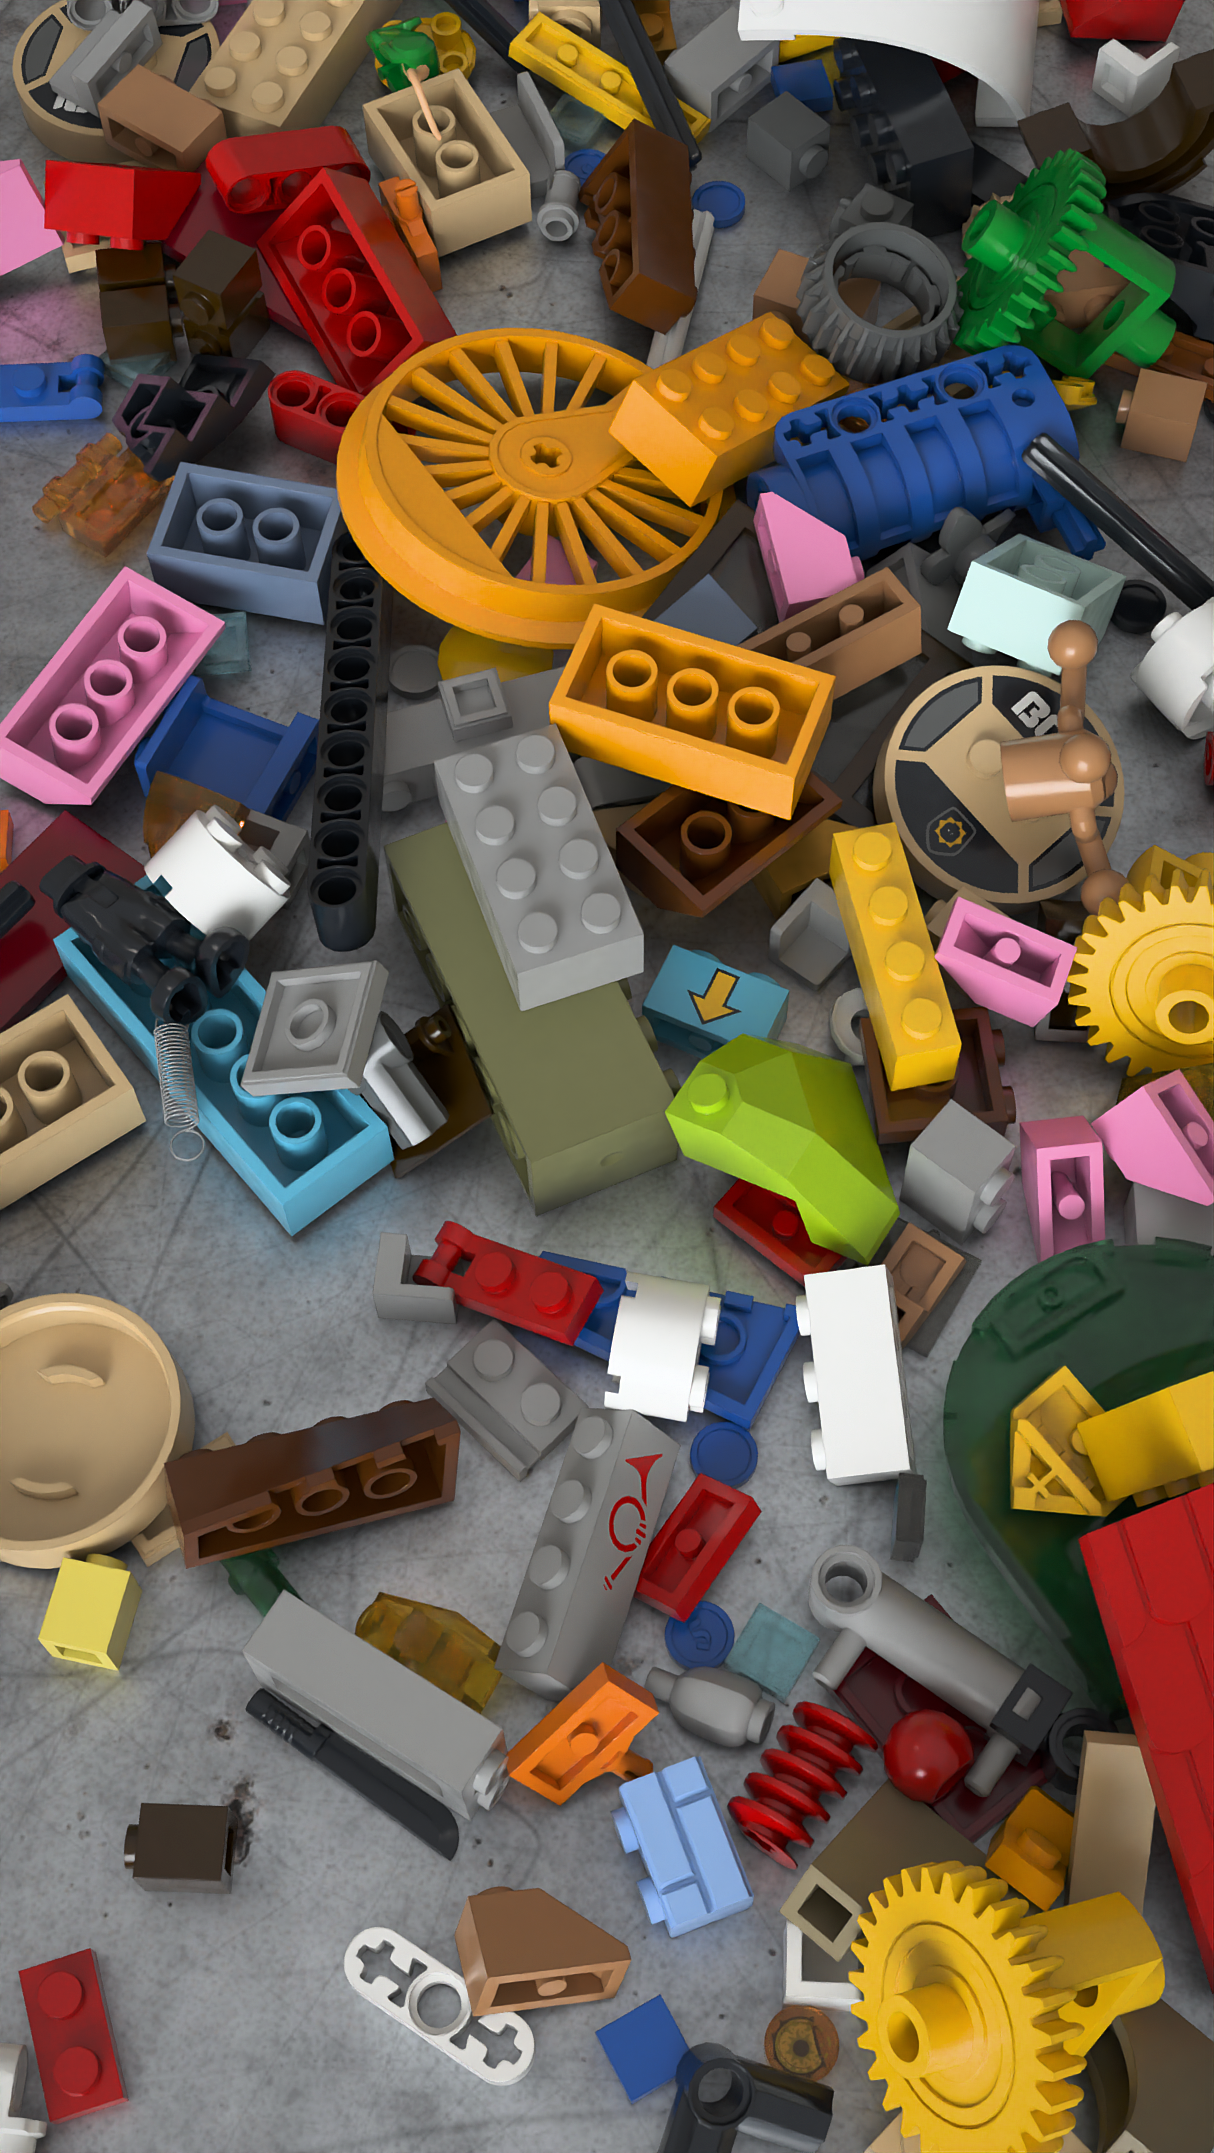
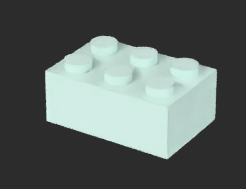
M1019 533L971 562L947 630L963 636L962 643L975 651L995 654L998 650L1017 658V665L1020 668L1034 671L1047 677H1051L1052 673L1059 676L1062 674V667L1055 664L1047 650L1048 638L1052 630L1067 620H1080L1089 624L1095 631L1099 644L1103 639L1127 576Z

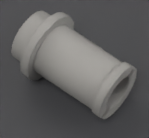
M557 170L553 172L554 178L551 175L548 176L545 204L538 210L537 223L545 237L553 241H563L568 239L578 229L580 218L576 211L581 183L574 173L566 170Z

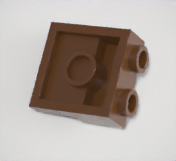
M982 1006L952 1009L962 1043L953 1080L896 1091L890 1090L870 1017L860 1018L859 1035L877 1144L915 1141L951 1099L1003 1137L1005 1136L1007 1125L1015 1124L1016 1103L1013 1088L1011 1085L1002 1086L999 1067H1004L1005 1065L1004 1038L1001 1029H991L988 1008Z

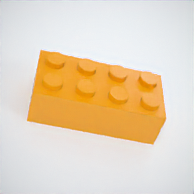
M768 312L633 379L608 432L691 508L750 475V473L775 461L773 453L774 431L777 422L783 416L842 397L851 384L834 369V366L828 359L818 355L802 341L788 323ZM798 437L790 439V441L797 440L798 442H800L801 446L805 444L802 443Z
M594 603L549 701L550 725L556 723L568 752L791 820L831 720L836 676Z

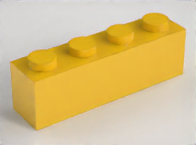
M892 822L833 833L829 875L890 1090L896 1091L953 1080L962 1043L939 966L934 957L935 953L896 823Z

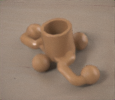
M1067 620L1052 630L1047 646L1050 658L1056 665L1062 667L1060 710L1057 714L1058 733L1000 742L1001 763L1006 799L1012 822L1069 813L1071 829L1087 873V878L1081 887L1080 899L1083 907L1090 915L1098 916L1099 906L1103 899L1110 897L1119 905L1121 887L1129 883L1123 874L1111 869L1095 816V809L1114 793L1118 783V774L1111 762L1112 754L1109 745L1102 737L1084 729L1083 726L1087 664L1093 660L1098 650V639L1095 631L1089 624L1080 620Z

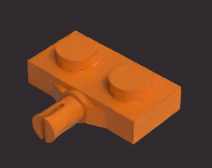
M398 176L379 182L382 208L432 292L443 289L438 251L422 220L423 209L419 204L418 186H415L416 182L411 179L400 180Z
M602 1662L505 1754L509 1757L506 1765L509 1776L561 1806L583 1784L602 1775L604 1772H612L627 1782L653 1773V1763L651 1760L643 1758L629 1749L634 1736L659 1714L653 1693Z

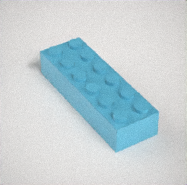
M147 875L134 883V885L144 891L153 892L164 898L173 888L162 875L154 883H152ZM191 923L190 935L202 941L206 935ZM69 928L53 939L68 977L160 1083L154 1041V1029L156 1028L155 1022L157 1018L150 1008L152 991L145 983L141 985L134 983L127 985L105 965H102L92 952V948L88 944L83 943L79 939L80 937ZM174 958L159 959L170 969L178 966L183 967ZM244 967L231 990L222 998H217L207 991L208 1004L205 1013L198 1020L190 1023L188 1027L199 1114L197 1127L288 1233L293 1236L394 1160L386 1124L360 1095L357 1096L348 1089L252 1096L240 1086L266 995L265 989ZM161 1020L158 1021V1026L165 1024ZM169 1025L163 1026V1027H160L158 1030H160V1029H162V1028H166V1027H171V1026H169ZM166 1029V1030L161 1031L160 1033L166 1032V1031H181V1032H182V1030H179V1029ZM166 1033V1034H163V1035H165V1036H166V1035H174V1034L177 1035V1034H179V1033ZM187 1091L170 1092L169 1094L183 1093ZM187 1095L171 1096V1097H172V1098H174V1097H183V1096H187Z

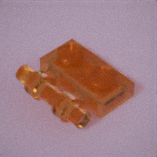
M106 433L96 444L87 443L75 455L77 462L62 477L54 476L42 488L44 495L32 506V511L44 523H49L60 511L63 512L59 516L63 532L102 556L107 557L169 494L175 475L161 482L153 480L143 471L145 466L129 447L117 458L116 455L123 449L122 444L113 434ZM92 479H96L85 491L82 490Z

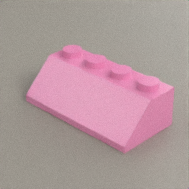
M124 566L0 723V778L44 804L92 805L226 629L225 622Z

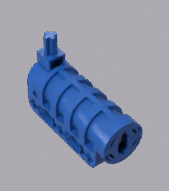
M1014 344L1001 346L783 416L777 422L774 431L773 453L777 465L752 472L747 480V503L750 508L756 511L761 493L774 492L845 535L851 557L858 556L860 561L875 557L879 549L898 544L903 547L909 542L916 544L928 540L932 532L942 529L948 514L956 507L967 509L980 522L983 521L985 515L1000 510L1004 512L1007 508L1012 512L1026 508L1040 533L1057 528L1071 554L1087 561L1093 559L1094 552L1103 550L1106 546V542L1097 526L1028 466L1021 457L1030 442L1042 432L1051 436L1078 461L1080 454L1069 412L1039 358L1032 350ZM960 383L971 387L975 394L967 399H956L948 395L945 388L951 384ZM898 404H905V406L897 407ZM917 409L915 412H909V410ZM853 416L865 420L869 427L862 432L851 433L843 430L838 423L846 417ZM798 437L802 443L810 444L807 446H801L800 442H798L797 440L790 441V439Z

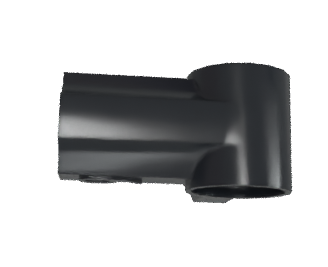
M705 2042L695 2045L683 2054L677 2065L675 2077L677 2092L657 2153H731L738 2131L802 2153H816L819 2146L825 2142L832 2120L834 2090L828 2085L735 2055L731 2050L719 2043ZM718 2068L731 2071V2087L723 2098L715 2102L699 2100V2084L708 2072Z

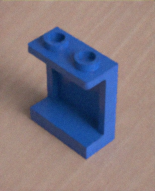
M191 674L181 690L175 694L164 709L163 719L153 735L145 737L136 751L134 766L144 797L190 815L196 810L206 813L215 804L228 813L237 823V817L243 807L286 822L316 771L319 720L297 712L290 726L287 727L209 697L206 693L203 678Z

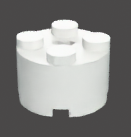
M1212 597L1202 606L1189 612L1184 617L1178 612H1173L1162 619L1151 633V638L1155 644L1148 651L1144 659L1134 668L1130 676L1133 683L1173 726L1182 731L1187 738L1193 740L1205 737L1207 731L1214 732V597Z
M215 804L206 813L196 810L146 863L144 870L152 883L161 875L173 888L165 898L180 914L206 936L215 929L231 927L240 931L250 941L291 897L288 890L291 884L284 877L289 871L265 847L260 846L254 852L238 836L242 830L239 824Z
M628 1271L625 1279L628 1290L637 1292L635 1297L621 1295L607 1373L613 1375L612 1382L620 1383L619 1393L605 1391L604 1407L621 1410L633 1409L638 1414L687 1422L689 1411L703 1413L710 1372L709 1367L698 1365L701 1345H715L721 1311V1298L709 1296L710 1285Z

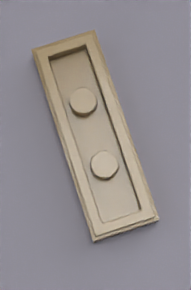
M1084 1730L1064 1906L1119 1891L1133 1904L1142 1916L1156 1802L1138 1741L1134 1734Z

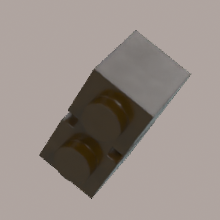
M208 230L173 273L180 310L185 314L182 320L189 351L193 354L246 359L270 328L265 295L263 292L258 291L263 284L257 251L252 247Z
M161 242L144 244L143 250L118 248L95 250L102 329L111 369L177 361L175 338L185 337L179 303L171 304V299L178 298L173 280L176 265H165Z

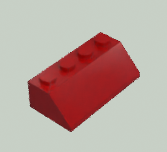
M323 167L256 242L333 379L341 387L367 396L378 384L388 378L401 364L416 353L440 341L458 336L366 179Z

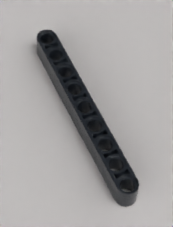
M349 531L341 535L334 542L332 548L307 892L319 940L326 948L337 952H349L363 947L373 938L376 929L394 591L393 586L368 562Z

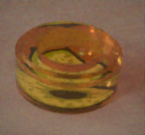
M800 2005L787 2007L776 2014L767 2027L763 2043L765 2060L768 2066L820 2082L831 2072L838 2058L839 2037L837 2030L829 2017L817 2008Z

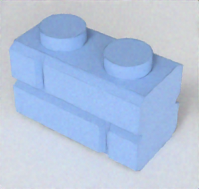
M700 1756L689 1758L668 1766L662 1771L653 1772L626 1782L619 1787V1800L622 1807L611 1811V1816L625 1854L638 1849L648 1877L636 1881L651 1925L664 1920L670 1938L706 1926L710 1922L718 1921L747 1910L753 1905L754 1894Z

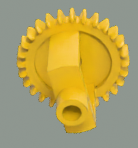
M1153 845L1135 861L1126 877L1129 883L1121 887L1119 905L1112 898L1106 897L1100 903L1098 916L1089 915L1084 921L1082 935L1076 937L1074 946L1078 948L1067 977V982L1071 983L1068 1002L1071 1005H1078L1075 1016L1076 1025L1090 1026L1087 1039L1089 1045L1094 1046L1107 1043L1104 1060L1110 1064L1125 1056L1129 1057L1126 1072L1128 1076L1133 1077L1145 1067H1149L1152 1069L1151 1082L1180 1069L1188 1083L1191 1077H1198L1205 1092H1213L1214 853H1197L1183 860Z
M947 1860L939 1863L929 1862L902 1869L901 1874L886 1877L883 1880L885 1889L872 1892L868 1897L873 1911L859 1914L857 1922L866 1937L851 1942V1950L864 1965V1968L849 1971V1980L864 1993V2001L851 2004V2013L868 2024V2030L857 2038V2042L860 2048L875 2051L877 2058L867 2073L870 2080L886 2079L888 2083L882 2103L885 2110L889 2111L902 2107L903 2115L900 2133L904 2138L920 2134L921 2153H1057L1064 2144L1062 2136L1068 2134L1076 2125L1075 2116L1066 2109L1078 2106V2103L1084 2098V2091L1079 2086L1068 2084L1063 2078L1079 2074L1087 2066L1084 2056L1116 2016L1153 2005L1160 1999L1165 1986L1163 1956L1146 1921L1133 1904L1119 1891L1021 1918L1027 1913L1029 1903L1027 1900L1018 1899L1017 1897L1000 1901L1008 1891V1884L1005 1880L996 1879L995 1877L987 1879V1873L984 1868L973 1865L964 1866L960 1861Z

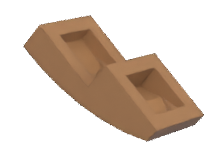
M910 1222L881 1263V1265H886L893 1276L902 1350L929 1317L967 1263L963 1256Z

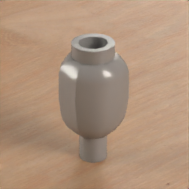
M707 1666L694 1667L680 1675H676L663 1669L652 1667L644 1686L646 1690L653 1693L655 1698L670 1703L673 1717L680 1726L701 1738L726 1747H737L745 1744L748 1740L762 1744L770 1730L775 1713V1703L763 1699L762 1691L757 1683L718 1668Z

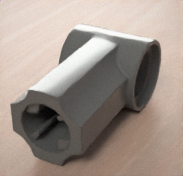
M380 1011L360 1088H349L348 1090L357 1096L360 1094L364 1096L377 1116L386 1124L388 1131L397 1144L404 1150L407 1147L417 1145L432 1135L441 1125L448 1121L450 1114L412 1062L413 1052L411 1046L399 1026L387 1013Z

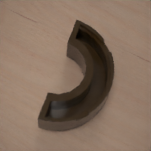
M1214 49L1173 63L1170 79L1160 95L1143 111L1122 122L1103 126L1086 124L1075 116L1069 102L1018 120L1020 135L1035 168L1040 170L1045 158L1049 156L1053 159L1057 151L1061 150L1065 153L1068 148H1071L1074 151L1077 150L1100 167L1102 174L1106 178L1104 187L1107 194L1104 199L1107 201L1134 193L1153 192L1169 194L1183 186L1207 167L1204 158L1214 149Z

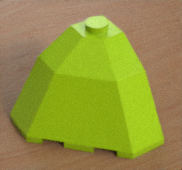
M742 1033L698 1062L665 1111L684 1156L794 1200L809 1238L816 1245L868 1266L900 1215L851 1063L797 1043Z

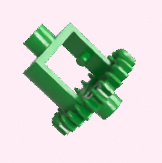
M1068 148L1065 153L1059 150L1053 159L1049 156L1045 158L1040 170L1037 168L1031 170L1025 185L1020 182L1016 186L1010 203L1007 200L1002 204L995 199L989 201L978 212L967 229L962 242V250L972 257L963 266L968 269L967 272L957 281L959 291L963 292V297L959 304L964 313L957 323L960 328L952 343L972 356L1006 346L1008 342L1019 343L1068 376L1088 379L1114 352H1117L1138 367L1146 369L1162 356L1175 333L1176 321L1158 309L1172 294L1176 277L1175 264L1172 260L1102 213L1104 206L1099 200L1104 199L1107 194L1104 187L1106 178L1096 163L1077 150L1074 151ZM1075 249L1087 251L1131 281L1080 335L1054 319L1057 316L1055 307L1049 301L1043 299L1044 293L1047 290H1053L1058 293L1064 291L1063 286L1057 281V275L1060 271L1064 269L1069 272L1077 271L1076 265L1068 257Z

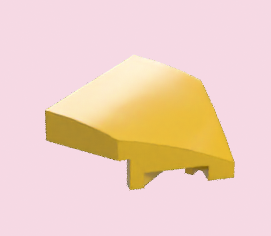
M1065 1365L1058 1367L1011 1410V1509L1106 1517L1129 1496L1108 1503L1106 1501L1076 1425L1079 1422L1105 1413V1411Z

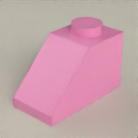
M774 492L760 494L753 522L779 623L865 578L859 557H851L845 535Z
M958 896L952 906L934 957L974 1003L1034 1027L1058 1005L1078 947Z
M1180 1069L1142 1086L1091 1123L1102 1140L1107 1154L1116 1162L1127 1180L1206 1206L1214 1203V1121Z
M1084 1116L1019 1122L1022 1185L1038 1266L1041 1272L1105 1265L1106 1240L1103 1146L1101 1139Z

